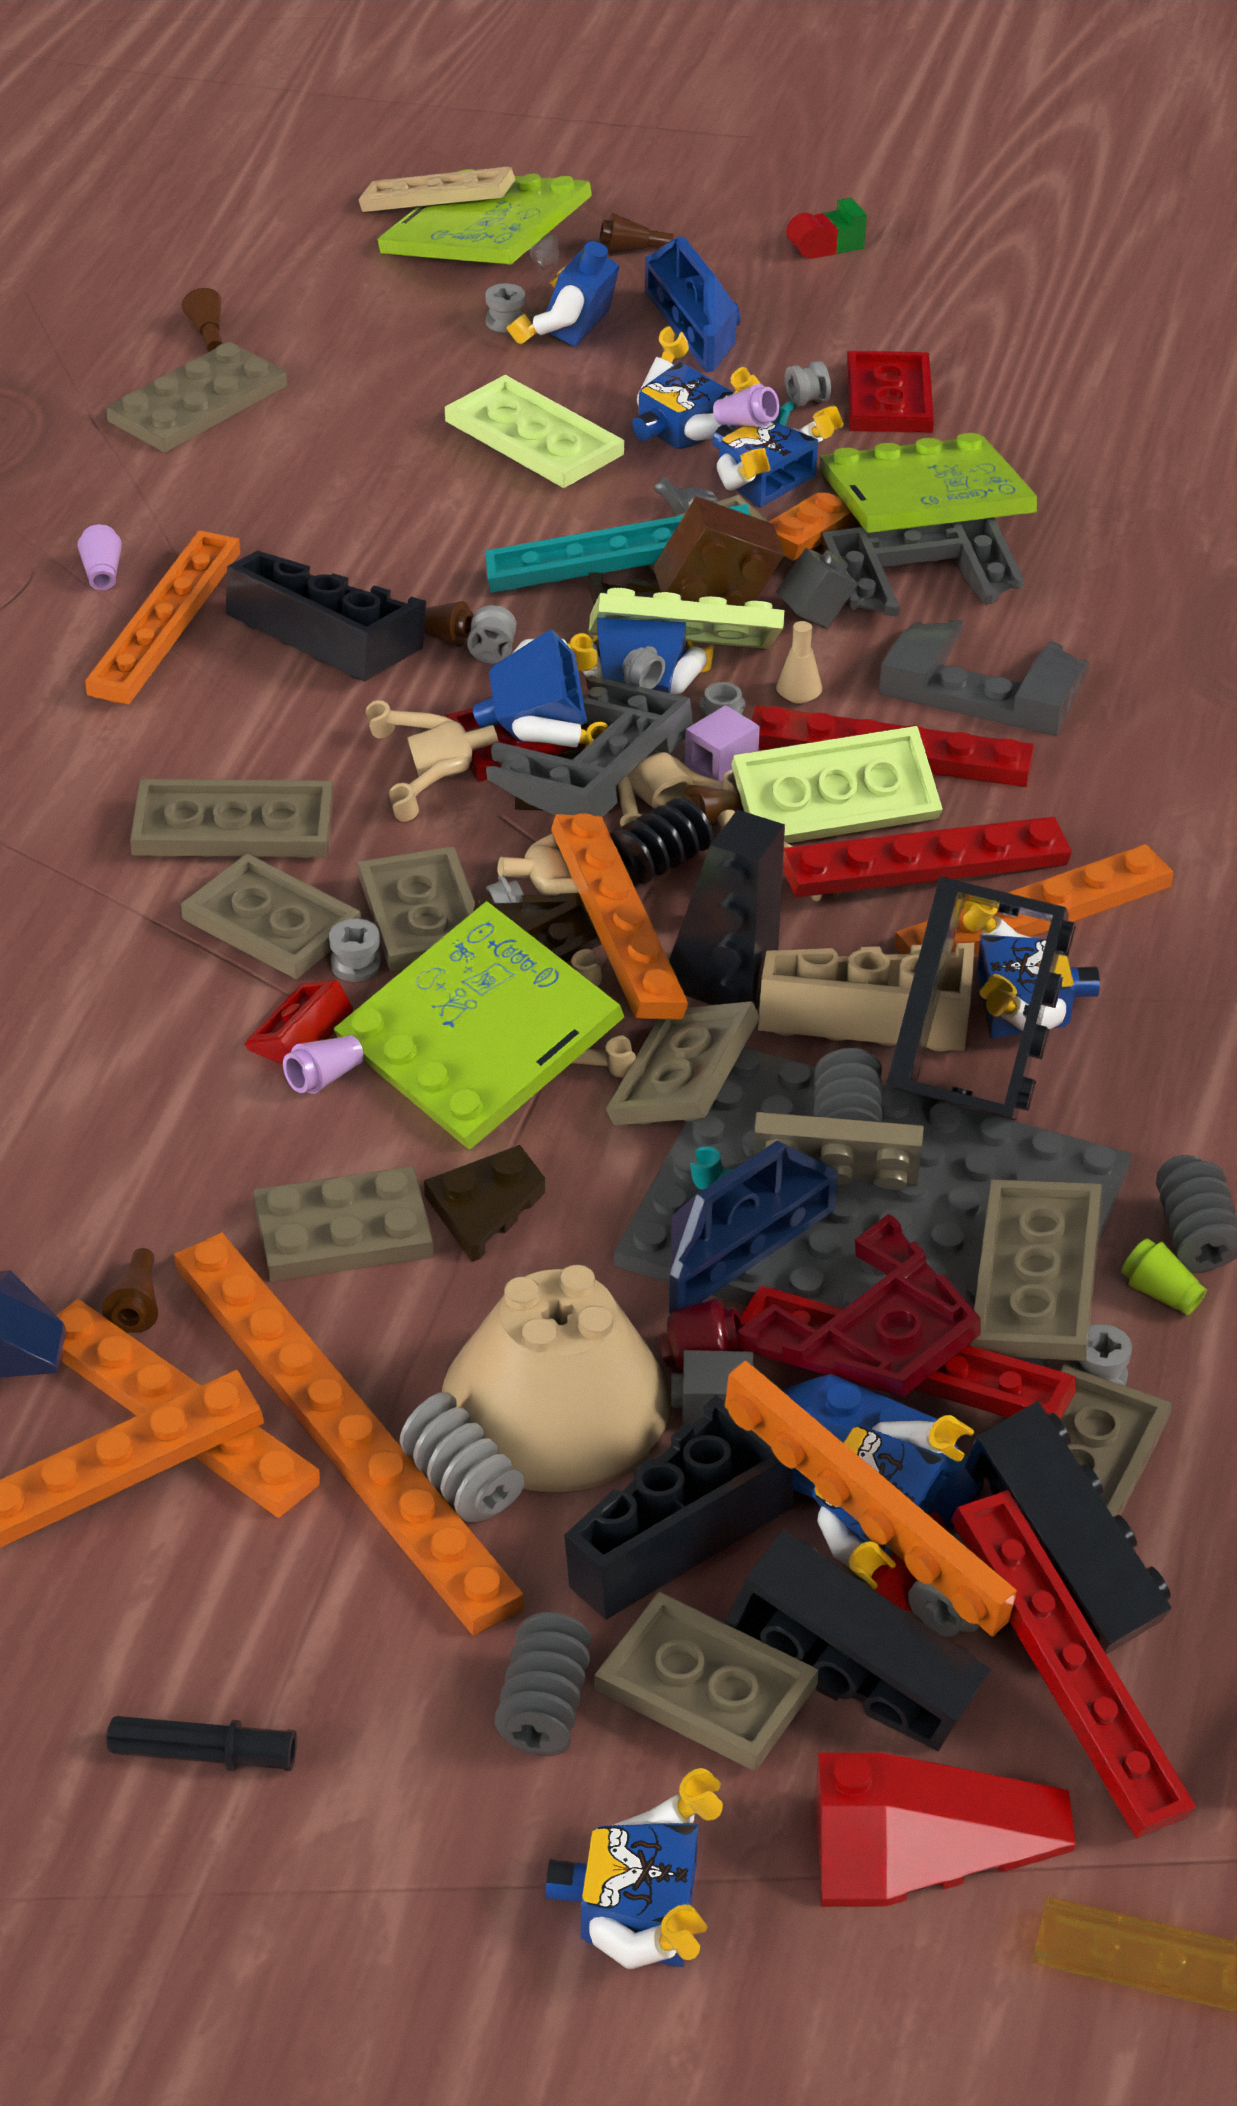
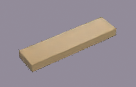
M500 167L378 180L371 182L360 196L359 203L362 212L503 198L515 181L512 167Z

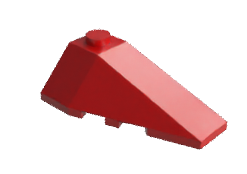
M818 1752L815 1813L821 1907L889 1906L906 1901L908 1893L936 1884H940L944 1890L963 1884L964 1876L994 1867L1005 1872L1075 1850L1076 1843L1069 1790L883 1752Z

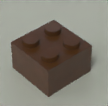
M696 496L653 568L660 591L678 594L681 596L682 601L699 602L701 597H720L727 600V605L745 606V603L748 601H756L784 557V552L774 524Z

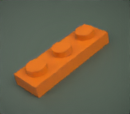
M817 492L770 520L769 523L774 524L784 556L794 561L800 557L805 548L812 550L821 544L822 532L843 530L849 527L854 515L846 505L842 504V500L839 497L830 493Z

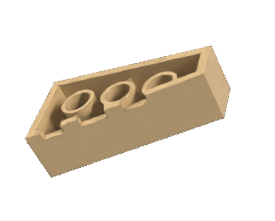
M957 943L956 952L950 953L926 1048L934 1051H965L975 943ZM911 945L910 954L889 955L882 953L880 946L860 947V950L853 952L850 956H838L833 948L766 951L761 981L758 1031L774 1032L782 1036L797 1034L825 1037L833 1041L847 1039L876 1042L883 1046H895L922 945Z

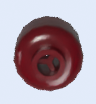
M708 1300L672 1311L667 1320V1333L659 1335L660 1350L667 1367L676 1366L679 1372L683 1374L684 1350L746 1352L739 1348L737 1331L743 1327V1324L736 1309L728 1310L723 1303L717 1300Z

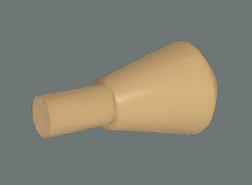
M798 621L793 625L792 647L776 685L777 692L793 703H806L817 698L822 692V684L811 648L812 625L806 621Z

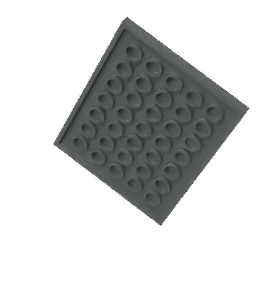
M744 1047L706 1117L694 1121H686L614 1251V1267L670 1283L672 1216L696 1194L702 1191L693 1182L690 1169L691 1163H697L695 1151L700 1147H713L721 1154L722 1166L735 1169L755 1156L754 1132L756 1112L814 1117L815 1066ZM882 1085L881 1122L924 1126L918 1185L907 1184L905 1188L897 1190L880 1188L872 1181L852 1180L849 1184L837 1185L835 1211L728 1283L712 1296L747 1306L762 1285L845 1309L887 1276L856 1257L855 1239L887 1214H890L901 1224L902 1234L910 1243L916 1242L926 1253V1262L938 1276L944 1274L974 1310L991 1179L1102 1184L1099 1245L1130 1170L1132 1153ZM1012 1357L1044 1367H1048L1051 1360Z

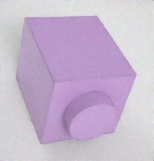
M726 705L686 728L685 765L700 775L722 782L724 773L732 770L731 763L734 755L757 752L759 750L760 726Z

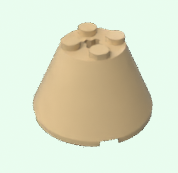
M570 1265L565 1269L544 1270L525 1277L511 1279L504 1288L503 1297L451 1363L442 1387V1393H450L456 1398L457 1407L467 1410L470 1414V1423H477L484 1429L483 1439L490 1438L497 1444V1454H504L511 1460V1470L517 1469L524 1474L525 1483L523 1489L540 1492H571L590 1489L609 1483L629 1473L650 1456V1450L659 1440L663 1431H666L671 1409L669 1383L660 1363L608 1289L595 1279V1274L591 1269L582 1265Z

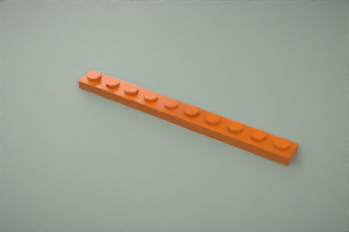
M223 1232L175 1253V1270L472 1636L524 1610L523 1592L438 1490L429 1482L423 1472L415 1466L413 1460L402 1451L398 1442Z

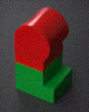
M852 198L837 200V210L815 214L814 216L810 213H800L793 217L787 225L786 235L789 241L806 258H819L865 249L867 214Z

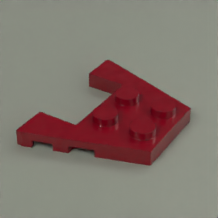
M887 1214L855 1239L856 1257L887 1276L818 1330L773 1303L737 1331L739 1348L746 1352H753L756 1355L825 1375L833 1374L852 1383L905 1397L980 1336L981 1321L978 1314L944 1274L938 1276L926 1262V1253L916 1242L910 1243L902 1234L901 1224L894 1216Z

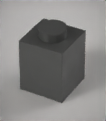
M805 548L776 593L798 616L829 628L858 583L845 571L848 564L835 553L826 550L822 555Z
M684 1350L683 1374L672 1373L671 1408H682V1426L685 1423L693 1426L703 1417V1406L715 1395L723 1401L726 1400L729 1373L745 1360L753 1366V1352Z

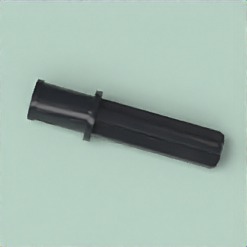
M115 1716L111 1719L106 1734L107 1750L112 1754L225 1764L226 1769L229 1771H235L238 1765L292 1771L297 1750V1733L295 1730L288 1729L283 1731L242 1727L240 1720H232L230 1726Z

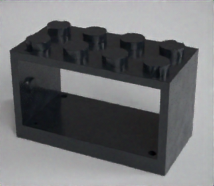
M939 876L886 1086L1017 1119L1019 1109L1029 1111L1037 1081L1028 1078L1032 1058L1042 1060L1050 1031L1047 1026L1041 1025L1046 1006L1056 1008L1063 981L1061 974L1055 973L1059 955L1069 957L1076 931L1075 922L1068 921L1069 913L1067 908ZM964 900L998 908V913L1018 917L1019 914L1051 921L1030 1005L1025 1004L1023 1016L1026 1018L1004 1104L973 1097L972 1091L952 1087V1090L949 1091L918 1083Z

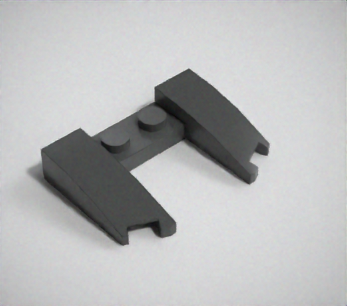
M995 518L867 533L863 527L822 532L820 554L823 555L828 550L841 557L848 564L845 571L858 583L845 603L850 609L863 608L884 612V615L899 616L900 606L882 567H895L903 564L927 561L937 562L953 558L968 585L985 605L998 601L999 594L1011 588L1020 589L1023 587L1024 578Z
M949 620V623L928 624L914 622L897 639L881 664L880 695L1054 736L1058 735L1089 669L1088 661L1078 660L1063 651L1062 645L1051 640L1036 658L1022 683L1013 682L1004 677H992L966 671L956 666H945L944 664L963 631L964 620Z
M586 677L589 692L583 696L587 723L585 724L590 726L595 722H604L609 727L573 760L495 742L491 748L492 760L501 762L502 765L501 768L496 766L487 767V779L526 803L553 815L588 813L603 817L618 803L616 785L653 750L669 754L685 739L686 728L693 725L690 698L599 677Z

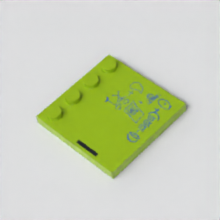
M465 169L458 172L472 171L473 169ZM539 174L514 176L515 181L503 198L417 206L377 239L380 253L511 265L592 196L590 181L573 180L571 176L541 178Z
M976 433L960 434L957 436V439L940 441L936 438H922L917 440L916 444L903 446L895 443H881L876 445L875 449L861 451L855 448H839L834 450L833 454L820 455V472L867 533L1037 512V495L987 439Z
M486 901L334 1028L337 1037L354 1036L362 1046L363 1061L468 1150H471L625 1017L619 1003Z

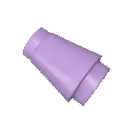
M755 384L717 400L714 403L713 414L715 420L720 425L766 427L770 421H774L778 416L779 400L771 387Z
M102 524L92 525L83 531L82 536L78 540L77 547L90 586L96 590H108L116 583L122 541L111 527Z
M352 1035L296 1044L291 1052L284 1056L283 1070L285 1077L295 1091L299 1093L307 1091L308 1093L315 1094L355 1066L361 1064L364 1058L363 1049L360 1042Z

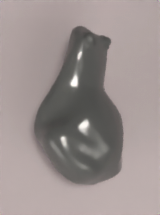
M665 476L653 486L654 490L671 505L677 515L687 512L696 496L711 502L718 501V498L711 491L699 487L682 489L669 482Z

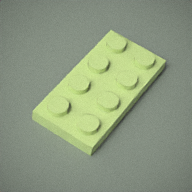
M503 375L445 406L446 422L563 488L624 455L623 439L507 375Z
M611 588L607 590V594L600 593L590 614L589 633H597V618L686 622V641L692 640L697 643L769 649L784 628L785 610L772 609V604L764 601H748L745 603V606L727 605V600L720 597H701L699 602L682 601L681 596L675 593L659 592L653 594V598L635 596V591L630 589Z
M917 726L738 754L733 756L731 763L744 812L785 824L784 841L786 843L939 819L943 811Z

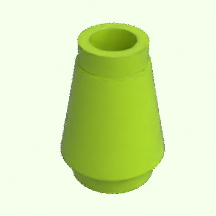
M1149 1238L1144 1239L1135 1247L1121 1269V1274L1129 1279L1128 1285L1176 1310H1180L1186 1316L1190 1315L1198 1307L1207 1293V1289L1199 1283L1163 1242L1155 1244Z

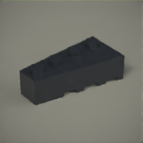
M258 550L227 566V615L244 622L248 627L258 629L278 639L285 645H291L313 656L314 659L320 662H325L348 673L352 678L364 682L423 649L426 601L412 596L408 599V603L391 599V590L375 585L370 589V592L348 586V577L335 573L314 576L310 574V566Z
M737 809L710 845L669 958L671 967L685 996L711 1005L752 1001L756 1010L760 1006L761 981L766 951L778 950L785 824Z
M717 1395L703 1406L704 1416L693 1426L685 1423L671 1436V1446L656 1460L648 1457L634 1470L635 1479L624 1490L613 1489L564 1534L569 1587L605 1620L794 1507L792 1468L782 1464L773 1453L771 1446L752 1430H744L738 1426L725 1408V1401Z
M1039 1401L979 1434L975 1439L965 1464V1469L975 1483L987 1478L993 1495L1009 1490L1105 1654H1108L1164 1620L1172 1608L1167 1601L1171 1598L1170 1590L1161 1574L1153 1566L1146 1569L1135 1552L1134 1548L1137 1546V1540L1126 1520L1119 1514L1113 1517L1100 1497L1104 1495V1490L1096 1473L1086 1463L1079 1465L1068 1448V1445L1071 1444V1439L1063 1422L1053 1412L1047 1415Z
M784 1529L746 1577L724 1623L818 1669L817 1692L835 1701L839 1698L849 1699L853 1697L864 1703V1709L868 1717L936 1751L940 1750L991 1671L989 1667L978 1661L968 1649L953 1644L926 1626L917 1615L901 1609L874 1591L865 1580L858 1576L850 1575L822 1556L813 1545L798 1540Z

